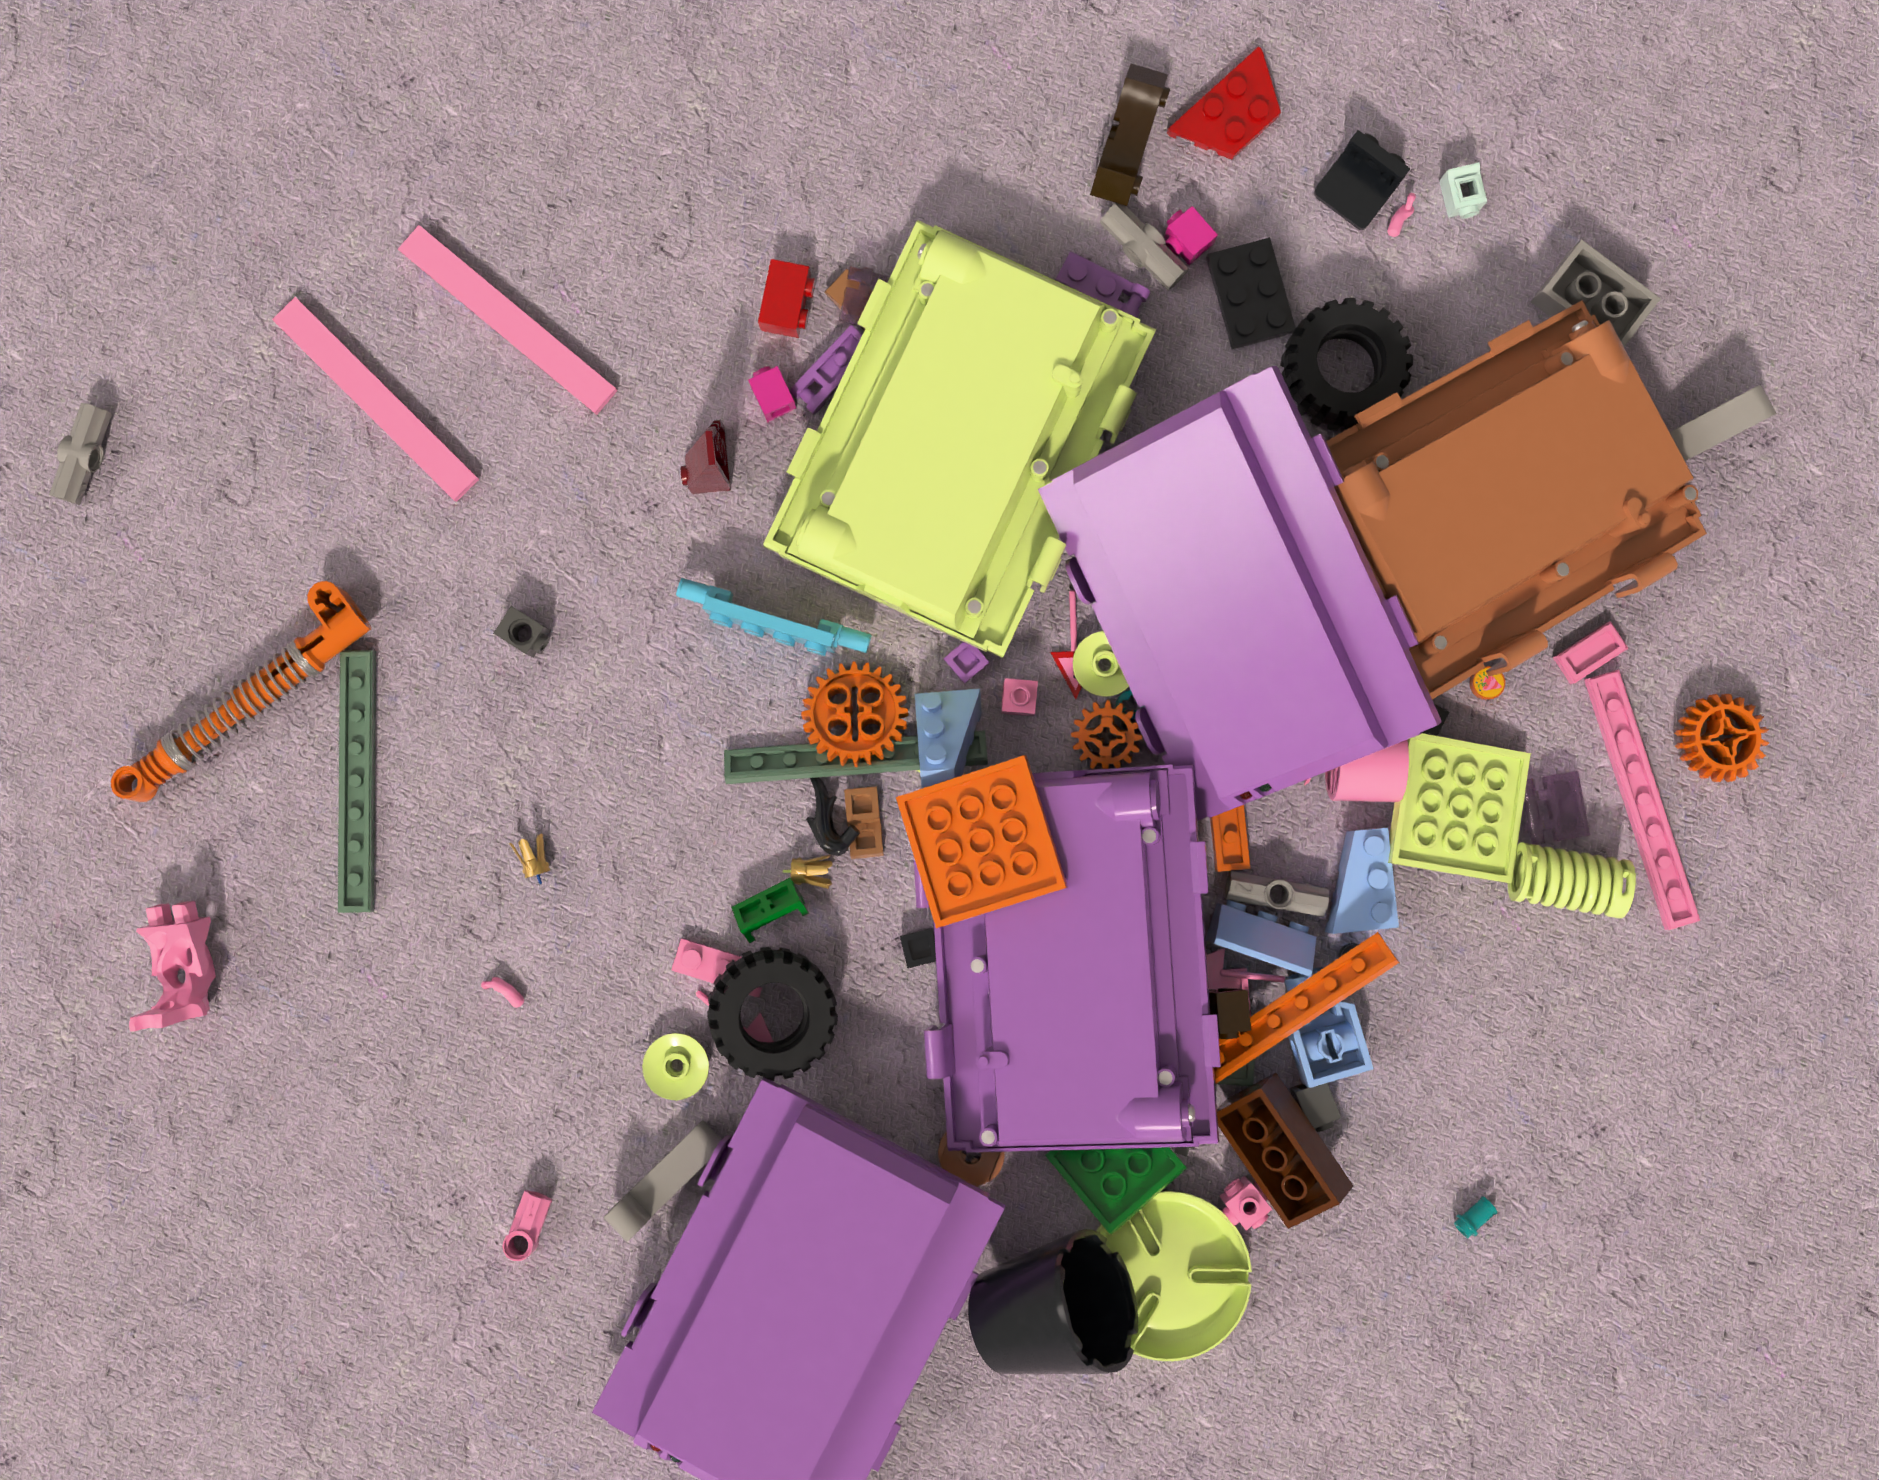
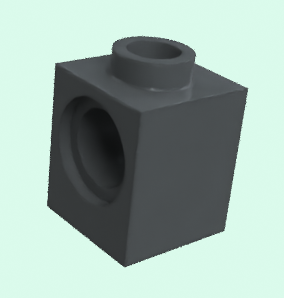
M510 606L493 634L534 658L536 653L541 654L550 641L548 634L551 630L520 610ZM529 625L532 629V635L529 640L521 642L518 638L519 630L523 626Z
M1301 1083L1289 1088L1291 1095L1317 1132L1333 1127V1121L1341 1118L1328 1083L1308 1088Z

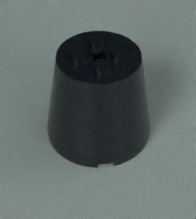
M1091 1229L1079 1230L986 1270L977 1277L969 1295V1325L973 1341L980 1356L992 1370L1006 1375L1108 1374L1118 1372L1128 1364L1134 1353V1350L1130 1347L1132 1334L1138 1333L1136 1296L1132 1280L1119 1252L1112 1253L1106 1245L1107 1238L1104 1235Z

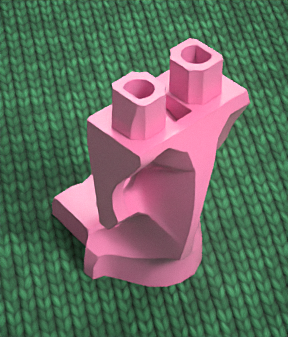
M186 901L172 905L174 920H172L169 903L146 908L149 925L137 928L136 932L150 946L152 976H157L163 985V994L157 1004L151 1007V1010L130 1017V1031L164 1028L187 1019L205 1016L210 1010L208 989L216 975L213 960L205 942L211 919L210 916L198 917L195 901ZM179 969H184L186 980L184 983L178 980Z

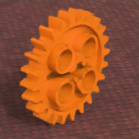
M855 661L852 662L850 670H846L843 664L840 663L839 673L837 674L829 668L826 669L828 679L824 680L817 676L816 681L819 688L808 687V692L813 699H803L804 707L810 709L801 712L802 719L809 721L803 725L804 731L807 733L813 732L808 737L809 743L815 744L819 742L816 747L818 754L828 750L827 758L830 762L836 756H839L841 766L846 764L848 758L853 760L854 767H858L860 758H864L866 763L871 765V756L874 754L880 760H883L882 750L886 748L893 752L894 745L892 740L902 741V734L898 730L907 729V722L900 719L909 716L908 709L901 707L907 703L906 696H897L902 691L901 685L891 686L893 683V676L891 674L882 678L881 667H878L873 673L870 672V666L867 662L862 670H858ZM853 687L858 688L857 704L859 713L857 715V741L852 740L853 723L851 715L853 714ZM868 693H876L880 696L874 703L863 701L864 696ZM836 694H843L847 697L841 704L830 702L831 698ZM869 724H876L880 727V730L873 735L863 732V729ZM836 725L847 727L846 732L840 736L830 733L831 729Z

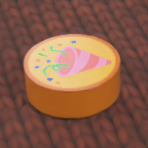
M1490 666L1485 667L1470 678V689L1479 699L1490 700L1498 697L1504 691V675L1500 673L1488 676L1486 670Z

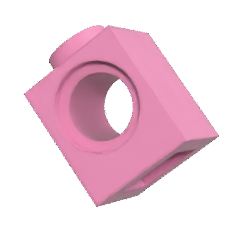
M1005 678L1003 682L1001 714L1033 717L1036 710L1038 681Z

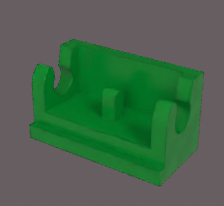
M791 877L731 907L740 932L749 943L756 941L751 932L796 909L800 911L802 916L809 914L804 905L806 903Z

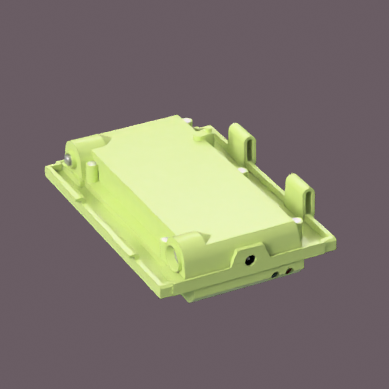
M917 220L888 282L880 279L877 280L857 324L864 327L865 331L817 431L809 427L807 428L789 465L787 473L795 478L763 546L793 563L980 650L989 651L1003 658L1034 593V590L1030 589L1033 581L1041 584L1040 592L1045 593L1049 582L1052 581L1062 560L1061 556L1066 547L1065 543L1058 540L1060 536L1038 489L1053 482L1052 480L1098 456L1104 441L1100 440L1104 430L1113 434L1109 443H1115L1119 432L1122 431L1128 419L1131 406L1137 395L1134 390L1130 389V385L1156 329L1141 323L1140 319L943 228L936 225L932 227Z

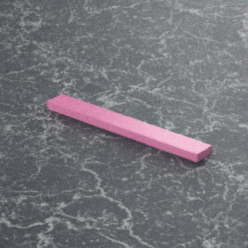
M420 225L415 228L398 248L403 255L593 413L598 415L615 395L617 389Z
M294 297L272 319L454 501L457 502L479 480L299 299Z
M1618 669L1585 679L1584 682L1664 929L1671 930L1700 921L1620 671Z

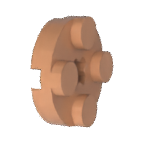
M947 1130L940 1139L938 1157L942 1169L976 1187L993 1180L1003 1166L1004 1152H979L981 1153L979 1159L973 1157L971 1162L965 1160L966 1154L962 1150L948 1151Z

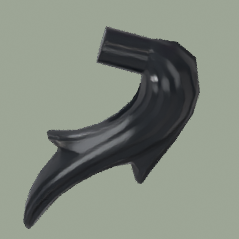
M819 777L810 778L815 791L816 812L814 818L807 817L806 820L820 847L828 854L840 856L846 853L850 845L860 834V831L854 825H850L841 836L837 833L832 817L833 806L837 796L829 797L827 788Z

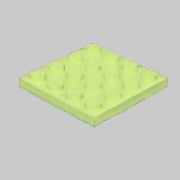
M1423 733L1407 739L1409 749L1408 780L1403 799L1399 802H1394L1389 836L1390 854L1388 863L1512 883L1531 753Z

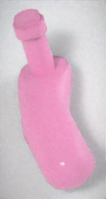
M1414 193L1408 194L1406 204L1402 205L1392 216L1387 230L1390 236H1398L1404 221L1414 213V207L1412 206L1416 198Z
M493 977L491 981H483L481 983L483 989L492 987L495 991L502 993L513 1007L518 1008L524 1003L523 996L516 988L499 977Z

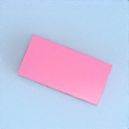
M1611 621L1555 655L1553 659L1571 685L1627 650L1628 647Z

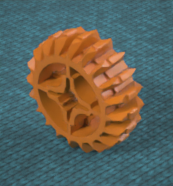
M1712 694L1707 697V700L1704 698L1697 699L1695 701L1696 707H1687L1685 711L1688 717H1680L1678 720L1684 726V729L1676 730L1674 734L1683 739V742L1677 743L1675 747L1677 749H1685L1686 753L1682 754L1680 759L1682 761L1691 760L1688 770H1699V777L1702 779H1707L1711 776L1713 782H1721L1723 778L1726 782H1732L1736 780V776L1739 778L1746 777L1748 775L1747 769L1755 770L1759 767L1755 759H1763L1766 756L1760 750V747L1769 744L1767 740L1761 739V734L1766 733L1769 729L1759 727L1758 723L1762 721L1764 716L1752 715L1756 706L1752 704L1744 706L1745 698L1742 697L1733 699L1731 694H1722L1721 697L1717 694ZM1725 714L1731 716L1738 723L1740 729L1735 728L1731 724L1730 718L1726 717ZM1709 717V720L1706 721L1707 730L1700 736L1702 725ZM1732 734L1731 738H1725L1724 741H1711L1712 738H1717L1719 735ZM1743 740L1741 750L1737 755L1736 747ZM1703 746L1712 751L1714 758L1718 759V763L1705 753L1702 748Z

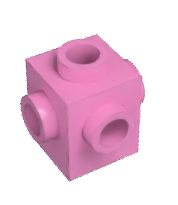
M1246 1176L1229 1183L1225 1187L1224 1193L1219 1196L1226 1205L1222 1209L1226 1217L1233 1225H1237L1240 1222L1246 1231L1250 1227L1255 1229L1261 1226L1268 1219V1213L1272 1210L1266 1202L1268 1200L1258 1184H1252ZM1246 1202H1254L1248 1208L1243 1210V1206Z

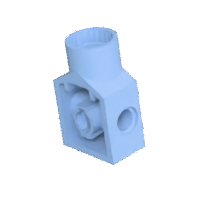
M1324 967L1313 968L1311 976ZM1295 973L1285 977L1284 983L1287 992L1308 979L1309 976ZM1342 1000L1288 1036L1301 1083L1308 1088L1374 1069L1353 1003Z

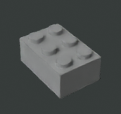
M1581 239L1565 255L1531 300V303L1552 317L1583 300L1590 315H1595L1599 324L1610 320L1625 347L1661 298Z

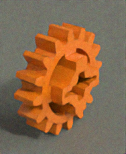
M1106 700L1105 707L1101 708L1097 701L1093 702L1094 711L1090 712L1084 708L1081 712L1085 719L1074 720L1073 723L1080 728L1077 731L1071 732L1072 737L1079 739V742L1073 745V750L1082 749L1083 753L1079 759L1083 761L1090 758L1092 760L1090 768L1093 769L1097 763L1102 764V769H1108L1109 764H1113L1115 768H1121L1120 760L1124 759L1129 764L1132 762V757L1129 754L1130 751L1139 752L1140 748L1134 742L1142 740L1143 735L1135 733L1138 725L1137 722L1131 721L1135 712L1133 710L1126 714L1122 712L1124 703H1120L1116 708H1112L1111 700ZM1102 714L1101 723L1096 728H1086L1091 719ZM1114 715L1124 721L1128 730L1120 729L1116 725ZM1105 727H1109L1110 733L1117 736V738H1112L1109 744H1105L1104 738L1097 735V733H1102ZM1086 741L1093 742L1100 749L1099 755L1091 751ZM1118 743H1128L1127 747L1120 754L1112 757L1113 748Z

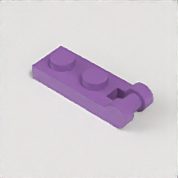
M1071 251L1055 279L1064 285L1136 318L1140 314L1138 309L1141 303L1146 302L1150 295V291L1146 287L1132 283ZM1122 293L1130 296L1127 303L1118 301Z
M850 325L790 390V393L796 399L801 398L807 404L806 408L812 414H816L836 392L862 337V334L853 325ZM814 381L822 387L817 394L809 389Z

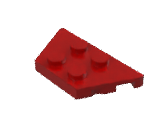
M1258 46L1168 128L1167 134L1175 139L1178 136L1195 142L1194 146L1204 150H1214L1218 155L1232 160L1269 127L1281 113L1262 49Z

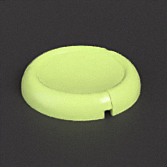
M1165 1190L1159 1192L1112 1235L1107 1232L1102 1224L1097 1228L1096 1231L1107 1238L1106 1245L1112 1253L1119 1252L1132 1280L1138 1309V1333L1132 1334L1130 1347L1134 1350L1133 1354L1157 1361L1186 1360L1210 1351L1226 1339L1235 1329L1249 1301L1251 1283L1248 1282V1272H1252L1251 1262L1241 1234L1236 1226L1217 1207L1192 1194Z

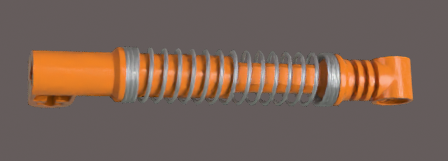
M320 581L314 584L308 592L307 601L322 624L304 638L297 637L287 644V647H282V654L274 653L273 661L265 660L264 667L257 666L256 673L250 672L247 674V680L239 679V686L231 685L230 692H222L221 699H213V705L205 704L204 711H196L195 717L187 718V724L180 723L178 730H171L170 733L161 737L157 741L156 748L142 757L140 761H137L132 766H123L117 769L111 778L113 793L120 798L136 802L151 800L156 795L159 786L163 785L166 780L171 779L177 773H186L191 770V768L196 766V758L204 760L201 749L212 754L213 749L209 744L210 742L216 747H221L218 736L225 741H230L226 730L238 735V729L235 724L237 723L242 728H247L244 717L251 722H255V715L264 716L263 710L265 708L272 709L274 701L281 703L280 697L282 695L289 697V690H298V683L306 684L305 678L308 676L315 678V675H318V673L325 669V663L372 629L351 596L345 590L328 581ZM333 603L342 609L337 612L329 607V605ZM224 694L231 696V699L226 702ZM217 700L223 703L219 708L216 707L215 702ZM207 707H211L215 711L208 714ZM199 713L204 714L206 716L201 721L198 717ZM194 720L197 724L191 727L189 721ZM181 726H185L189 730L182 733ZM173 732L178 733V734L180 735V737H178L177 735L173 734ZM137 778V787L132 790V783Z

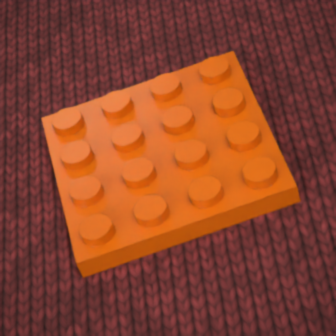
M1026 755L896 797L936 928L1068 888Z

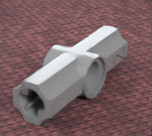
M1118 203L1114 204L1100 220V224L1123 246V251L1130 261L1139 268L1144 267L1168 291L1188 272L1189 268L1166 246V242L1160 232L1150 224L1144 225L1126 206Z
M87 403L80 404L70 435H66L58 446L57 458L60 464L49 495L74 504H81L91 473L96 472L103 462L104 450L101 444L112 413Z
M1229 871L1225 886V899L1324 917L1328 909L1329 889L1282 879ZM1278 884L1283 888L1284 896L1280 902L1274 903L1270 899L1269 892L1273 886Z

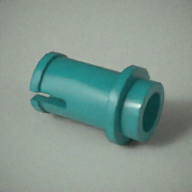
M1482 1196L1467 1212L1456 1216L1457 1220L1454 1222V1225L1467 1239L1470 1236L1476 1237L1478 1235L1477 1230L1491 1217L1496 1215L1498 1211L1487 1198Z

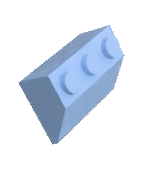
M1227 900L1226 905L1217 903L1205 941L1311 977L1317 937L1307 934L1309 927L1290 921L1288 927L1276 923L1277 916L1260 910L1257 916L1246 913L1247 906L1231 900Z

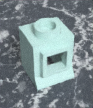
M1480 163L1448 169L1439 180L1448 218L1460 216V219H1466L1476 216L1487 203L1480 174ZM1460 184H1468L1471 196H1462Z

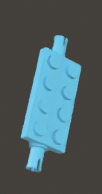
M681 578L676 592L677 597L703 604L702 609L709 615V619L713 620V623L732 628L733 623L741 625V629L745 633L763 638L764 633L773 635L772 638L776 639V642L794 647L795 642L805 644L806 651L821 656H826L827 651L835 653L838 645L867 653L872 637L871 634L825 619L820 620L816 629L732 603L733 593L731 591Z

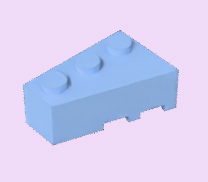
M980 689L915 694L921 787L925 788L962 776L966 764V756L974 739V731L982 714Z
M1388 828L1346 831L1338 868V879L1331 900L1332 906L1325 932L1337 934L1399 928L1392 863H1388L1390 854Z

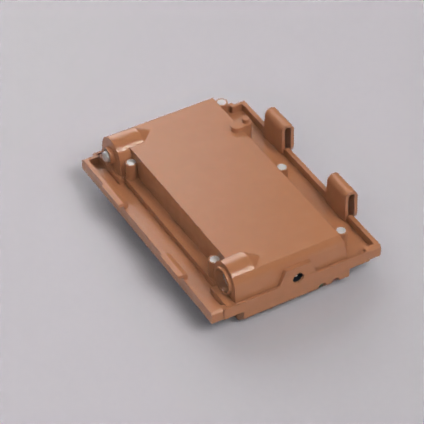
M1583 300L1534 327L1528 320L1488 342L1491 351L1402 400L1396 392L1355 415L1358 424L1326 441L1344 480L1343 483L1335 486L1334 489L1385 599L1395 595L1398 596L1419 644L1410 647L1409 651L1432 700L1484 669V662L1504 658V660L1486 670L1488 676L1508 672L1548 647L1547 638L1543 634L1545 631L1615 590L1613 584L1632 578L1635 579L1614 593L1617 598L1642 591L1677 569L1678 564L1672 554L1707 534L1699 519L1702 515L1694 502L1698 498V490L1693 485H1687L1694 479L1610 320L1599 324L1596 316L1590 315Z

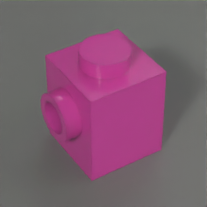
M1191 206L1184 213L1182 210L1177 211L1167 221L1168 227L1164 238L1166 239V246L1176 256L1180 255L1188 265H1191L1214 245L1218 234L1196 209Z

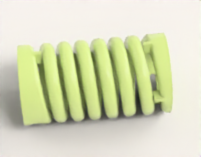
M1520 842L1517 845L1512 883H1507L1508 894L1512 901L1522 902L1527 898L1530 904H1538L1540 901L1542 906L1549 907L1553 904L1555 908L1559 909L1566 907L1567 910L1574 911L1578 909L1583 913L1591 911L1592 914L1596 915L1604 913L1608 917L1622 919L1628 913L1634 898L1636 886L1635 867L1633 862L1627 859L1619 861L1615 857L1604 858L1602 855L1579 854L1577 851H1566L1565 849L1558 848L1554 850L1552 847H1541L1540 845ZM1623 877L1626 878V889L1624 893H1622Z

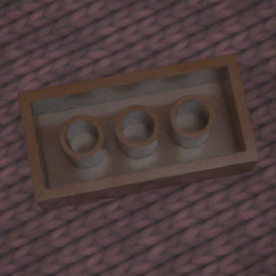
M1276 1072L1229 1097L1217 1108L1218 1127L1288 1229L1339 1205L1352 1189L1353 1184Z

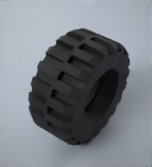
M1345 298L1341 304H1338V301L1335 299L1326 302L1322 308L1316 307L1309 312L1288 339L1285 345L1286 350L1281 357L1280 366L1284 367L1281 374L1293 400L1298 404L1297 409L1300 415L1303 416L1305 412L1312 416L1310 420L1312 424L1319 426L1323 422L1328 424V430L1337 431L1340 427H1345L1347 430L1358 424L1355 418L1356 414L1396 392L1400 398L1404 394L1403 389L1409 384L1412 375L1408 370L1413 366V355L1407 354V350L1412 345L1408 336L1402 338L1400 331L1404 328L1399 320L1393 323L1388 318L1391 312L1384 307L1377 311L1373 309L1374 302L1364 300L1361 305H1358L1355 298ZM1332 339H1348L1356 342L1367 351L1373 363L1374 378L1365 390L1360 392H1344L1334 388L1323 378L1318 367L1317 354L1325 342Z
M761 947L758 952L752 953L751 950L742 954L743 957L736 962L732 960L726 965V971L722 975L719 974L714 981L715 987L713 992L709 994L707 1017L716 1048L721 1056L728 1060L729 1065L736 1070L740 1068L744 1071L745 1075L752 1078L760 1075L763 1078L774 1081L775 1076L782 1075L785 1080L794 1077L793 1072L802 1069L804 1073L811 1068L810 1062L815 1058L820 1060L826 1053L824 1047L827 1043L831 1044L835 1036L833 1027L837 1025L838 1014L835 1010L837 1002L831 990V985L815 964L811 963L802 954L791 952L790 949L780 947L779 950H772L771 947ZM768 983H782L791 987L800 996L803 1004V1018L798 1028L790 1036L777 1042L755 1040L745 1031L741 1022V1007L745 998L757 987Z

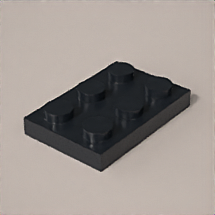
M1270 237L1207 254L1206 260L1232 350L1294 332L1296 327Z

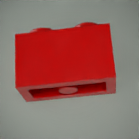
M775 259L770 260L758 318L761 331L799 338L800 329H806L809 318V310L805 309L807 297H813L816 281L815 278H811L809 266Z

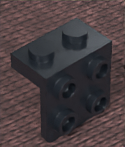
M1357 130L1343 153L1315 188L1314 196L1354 227L1364 230L1402 182L1410 168L1406 166L1405 161L1399 155L1389 153L1379 146V142L1375 137L1367 133L1363 134Z

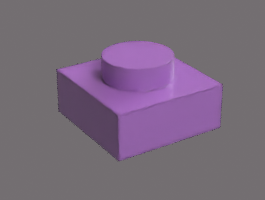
M962 642L943 658L964 685L990 663L978 648Z

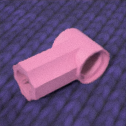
M524 1191L509 1234L503 1241V1252L507 1258L512 1261H521L535 1252L553 1199L538 1192ZM516 1235L526 1238L528 1241L527 1251L522 1252L515 1248L514 1238Z

